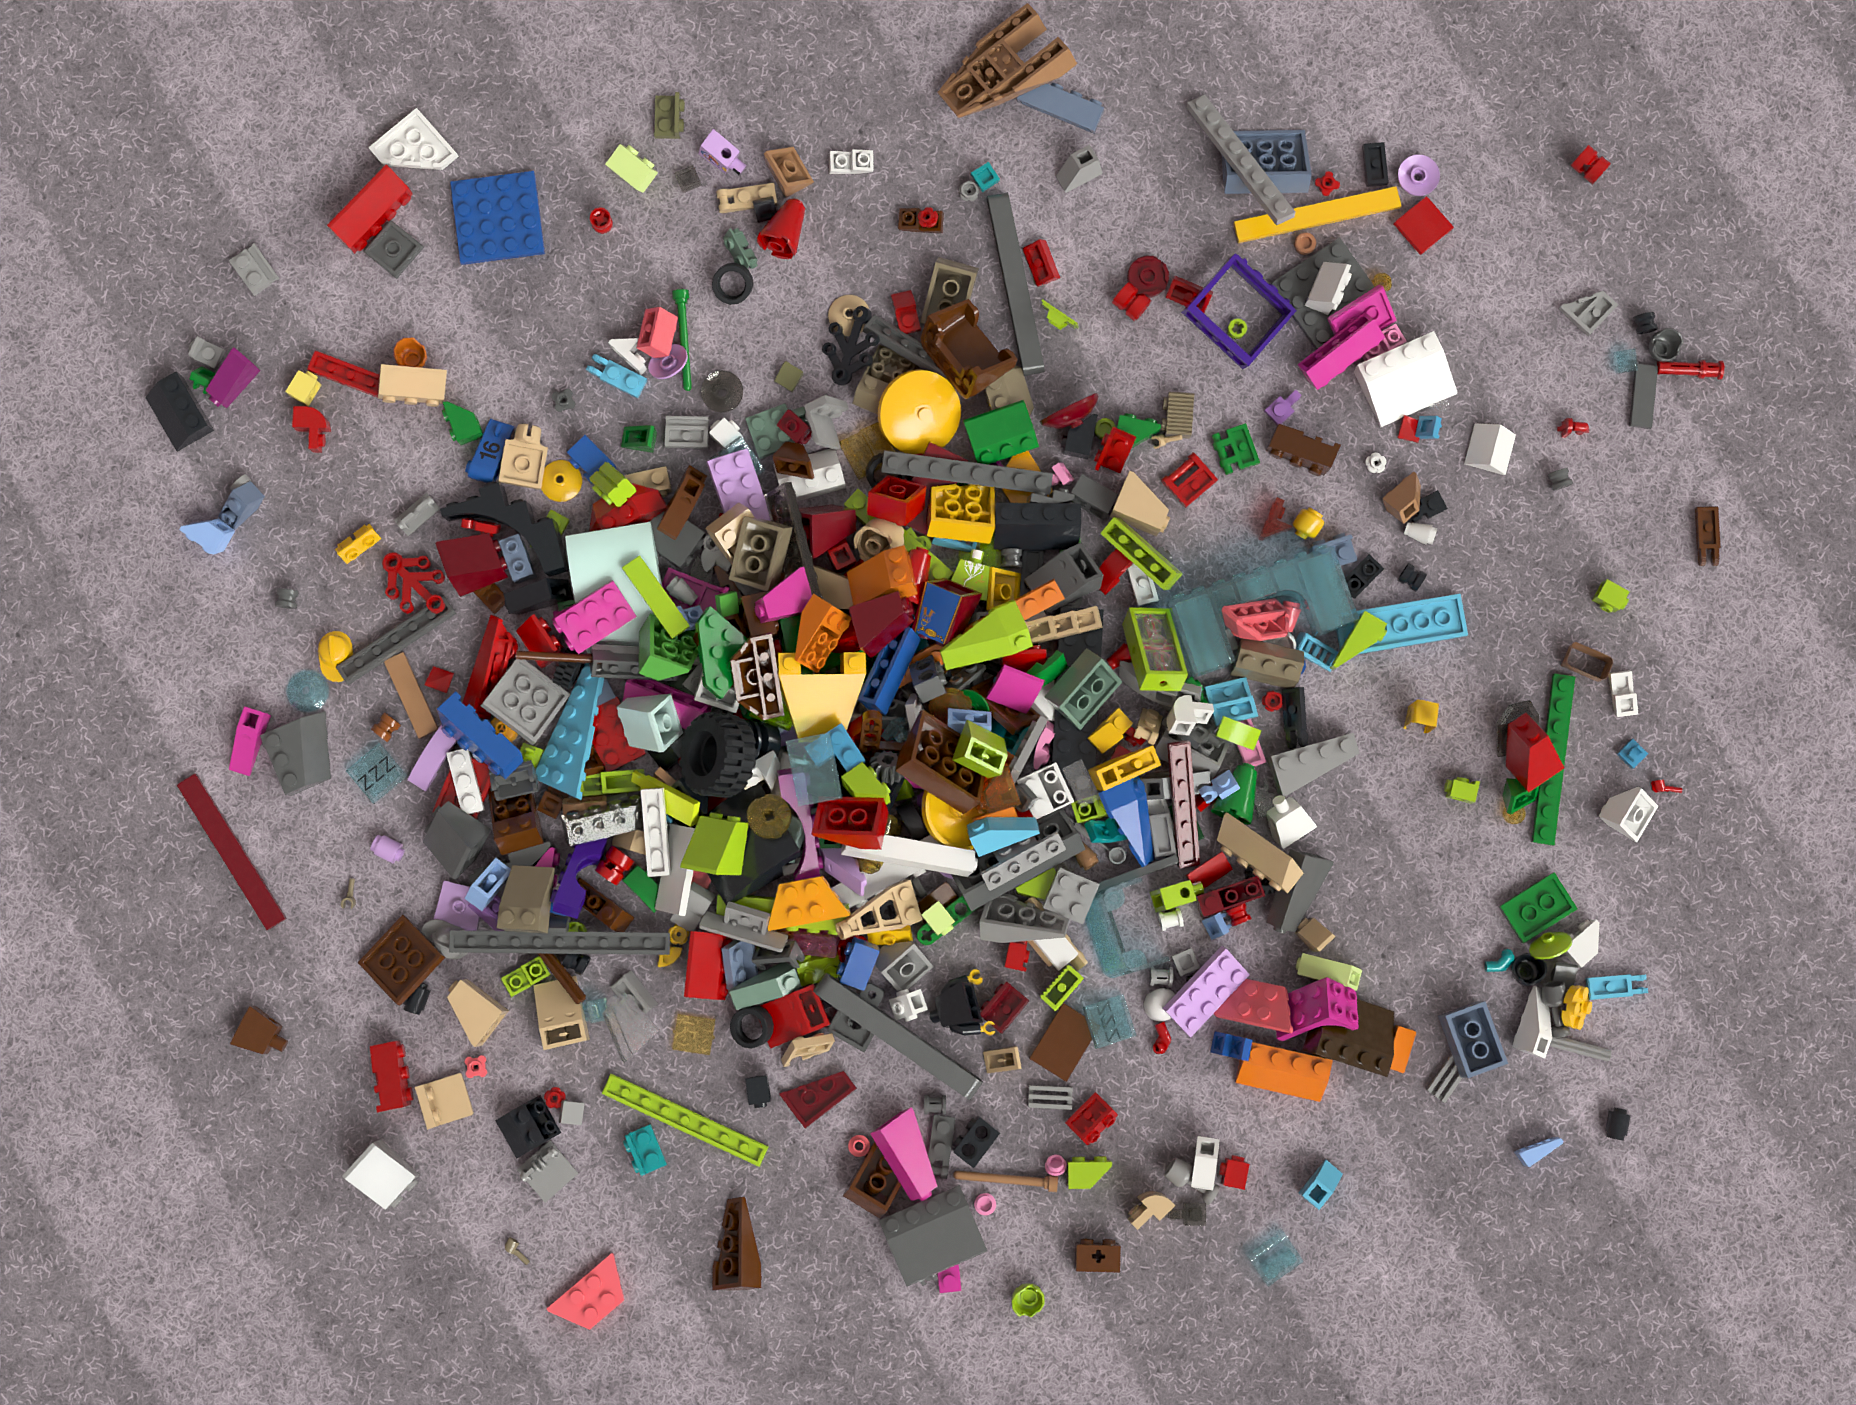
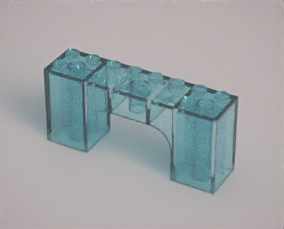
M1327 545L1315 548V551L1307 554L1306 551L1296 554L1290 561H1287L1286 558L1275 561L1274 565L1266 568L1265 565L1257 567L1248 575L1245 572L1233 576V579L1225 582V579L1215 581L1211 587L1206 589L1204 586L1197 587L1192 590L1191 594L1185 596L1184 593L1174 595L1167 606L1170 609L1175 630L1191 677L1193 678L1232 666L1236 661L1225 631V622L1222 614L1223 606L1267 600L1277 596L1292 597L1302 605L1314 638L1354 625L1359 620L1334 546L1327 547Z

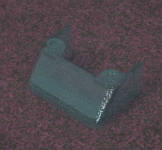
M1142 878L1097 892L1084 920L1102 973L1108 978H1117L1170 961L1169 956H1164L1147 962L1145 954L1140 950L1125 952L1112 910L1120 908L1125 901L1122 888L1143 882Z

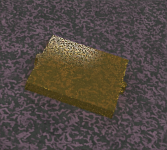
M678 1014L676 1029L673 1030L675 1036L672 1050L710 1055L712 1040L715 1039L713 1034L716 1019Z

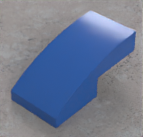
M1215 1031L1210 1053L1248 1061L1253 1040Z

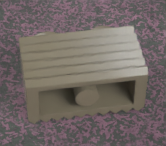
M1168 392L1167 397H1163L1162 410H1166V418H1162L1161 431H1165V437L1182 435V438L1190 439L1192 435L1194 393Z

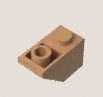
M1413 472L1408 477H1405L1399 485L1382 498L1386 510L1403 524L1419 511L1421 485L1417 473Z

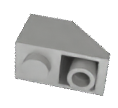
M1090 144L1071 154L1056 175L1065 193L1103 174L1099 159Z

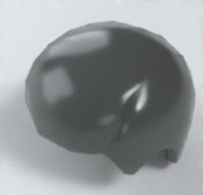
M1673 328L1660 330L1650 339V354L1657 361L1669 362L1680 354L1679 350L1683 345V339L1680 333Z

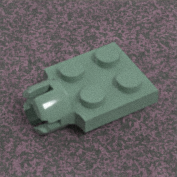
M786 404L745 418L760 459L774 454L785 441L795 443L777 426L779 420L788 410ZM805 407L792 410L805 423L810 425L805 417Z

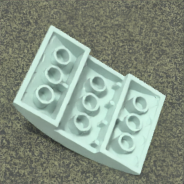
M651 521L565 536L575 603L613 580L637 616L595 644L639 647V631L649 614L654 613L622 570V567L640 555L662 586ZM591 647L586 649L587 653L591 652Z

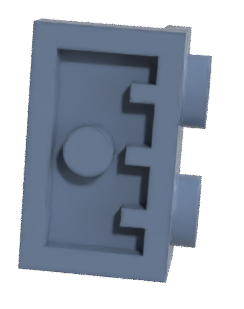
M1345 533L1333 536L1331 541L1325 542V539L1312 543L1313 546L1308 551L1316 574L1357 561L1351 542L1353 539L1352 534L1346 536Z
M734 939L722 948L727 989H731L758 975L757 966L751 961L755 952L753 944Z

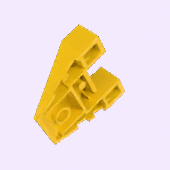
M865 652L842 653L840 655L841 674L801 675V665L795 661V653H778L776 655L780 689L798 741L813 742L841 723L847 731L866 675Z

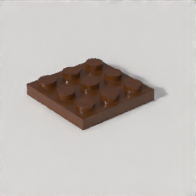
M402 915L358 961V964L397 1005L401 1006L446 957L406 916Z

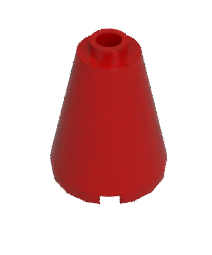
M795 198L788 199L758 234L757 242L763 250L768 248L772 251L771 255L775 257L792 259L793 255L795 256L797 253L805 214V207L800 200Z
M918 546L916 549H911L908 553L918 594L907 597L908 602L911 601L913 607L917 609L925 582L928 581L931 563L929 551Z

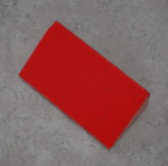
M1039 239L1022 248L1037 287L1060 279L1046 240Z
M1174 276L1165 298L1187 306L1203 287ZM1211 290L1197 305L1203 313H1205L1213 295Z
M1221 851L1185 876L1191 883L1200 881L1203 888H1206L1233 869L1225 854Z

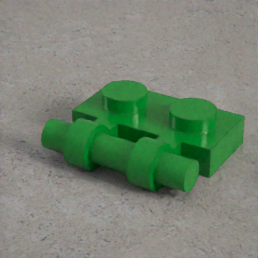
M1246 423L1227 429L1225 431L1226 439L1222 440L1219 433L1212 435L1214 442L1212 445L1214 451L1217 450L1220 458L1219 465L1224 469L1225 475L1234 473L1231 465L1237 463L1239 471L1260 464ZM1230 445L1234 456L1228 458L1225 447Z

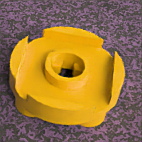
M1572 985L1568 989L1563 1003L1567 1004L1566 1011L1562 1010L1564 1026L1578 1030L1582 1029L1586 1014H1590L1592 1010V1002L1588 1001V987Z

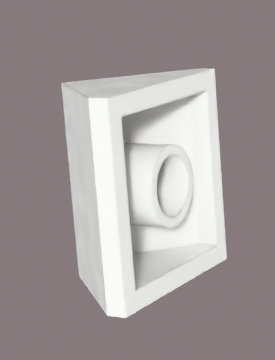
M1475 423L1464 464L1506 475L1516 434L1499 424Z

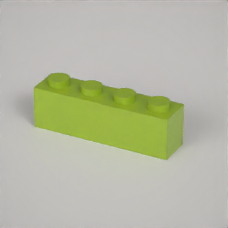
M1113 517L1100 533L1163 590H1170L1183 573L1121 518Z

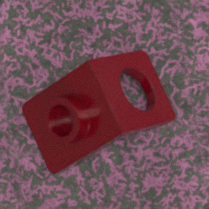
M788 409L777 423V426L795 443L807 444L812 437L810 425L805 423L791 409Z

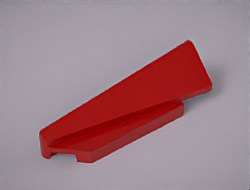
M490 615L462 702L465 706L470 704L476 710L475 712L483 719H490L491 713L481 707V704L506 673L513 643V637L504 627L503 620L495 615Z

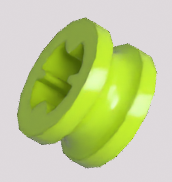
M1242 319L1232 320L1227 328L1229 336L1233 339L1242 338L1247 332L1245 321ZM1234 324H1238V327L1241 325L1240 334H1236L1237 331L1235 333L1232 331Z

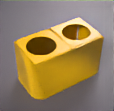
M1417 699L1408 706L1404 729L1410 723H1420L1426 725L1424 733L1431 732L1437 727L1439 703Z

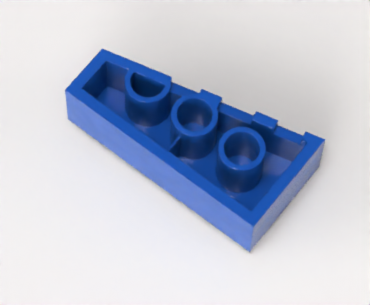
M455 691L437 708L443 733L449 738L453 737L456 739L458 745L466 751L468 749L471 751L478 762L486 763L494 775H500L506 779L523 763L521 751L503 734L499 733L496 735V730L492 724L486 719L481 721L475 712L476 710L470 704L465 706L460 700L461 696Z

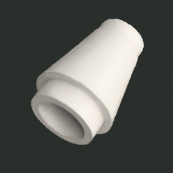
M1408 522L1404 534L1425 545L1427 543L1432 545L1437 528L1432 527L1433 525Z

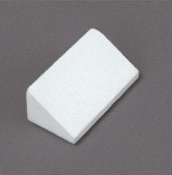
M1066 938L1033 940L1058 971L1078 955V952Z

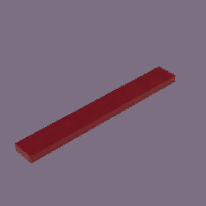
M195 773L177 784L180 792L265 929L270 930L286 920L285 914L199 776Z

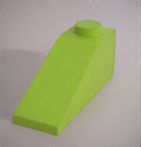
M1367 611L1362 612L1331 664L1330 669H1336L1377 641L1381 642L1387 633V630H1385L1387 623Z

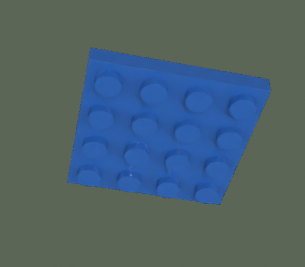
M534 171L450 182L461 265L545 254Z

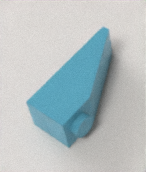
M986 817L967 825L969 839L979 857L1040 834L1035 817Z

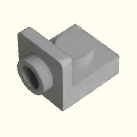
M198 336L190 343L188 348V355L193 360L216 370L225 353L224 349L206 342Z

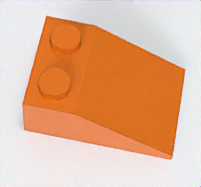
M905 545L884 550L847 572L853 606L897 591L904 597L918 594L910 556Z

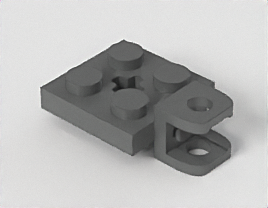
M870 982L866 985L865 990L861 991L860 996L878 1007L884 996V990ZM869 991H875L876 997L871 998ZM838 1010L827 1032L832 1033L837 1038L865 1053L874 1034L862 1026H857L856 1029L853 1028V1023L850 1021L851 1018Z

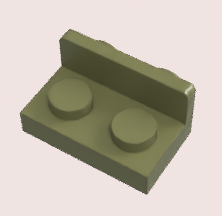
M675 92V96L655 95V139H680V132H684V119H681V112L685 111V100L681 99L680 92Z

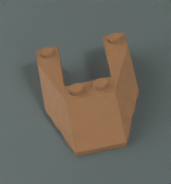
M1027 3L975 44L977 48L970 57L966 56L963 59L962 67L956 74L952 73L940 88L938 94L955 115L961 118L1003 104L1058 79L1076 66L1077 62L1069 48L1059 37L1025 63L1019 58L1016 53L1047 30L1038 13Z

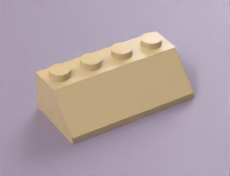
M1226 812L1217 841L1222 846L1220 850L1229 857L1233 854L1237 857L1236 861L1244 868L1249 866L1254 869L1252 872L1261 880L1264 878L1270 881L1268 884L1278 892L1282 889L1288 894L1304 874L1293 858Z

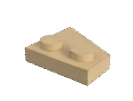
M818 1033L809 1038L797 1037L793 1039L781 1058L783 1067L789 1066L793 1058L801 1056L802 1060H805L814 1055L829 1051L835 1042L833 1034L824 1035V1033Z

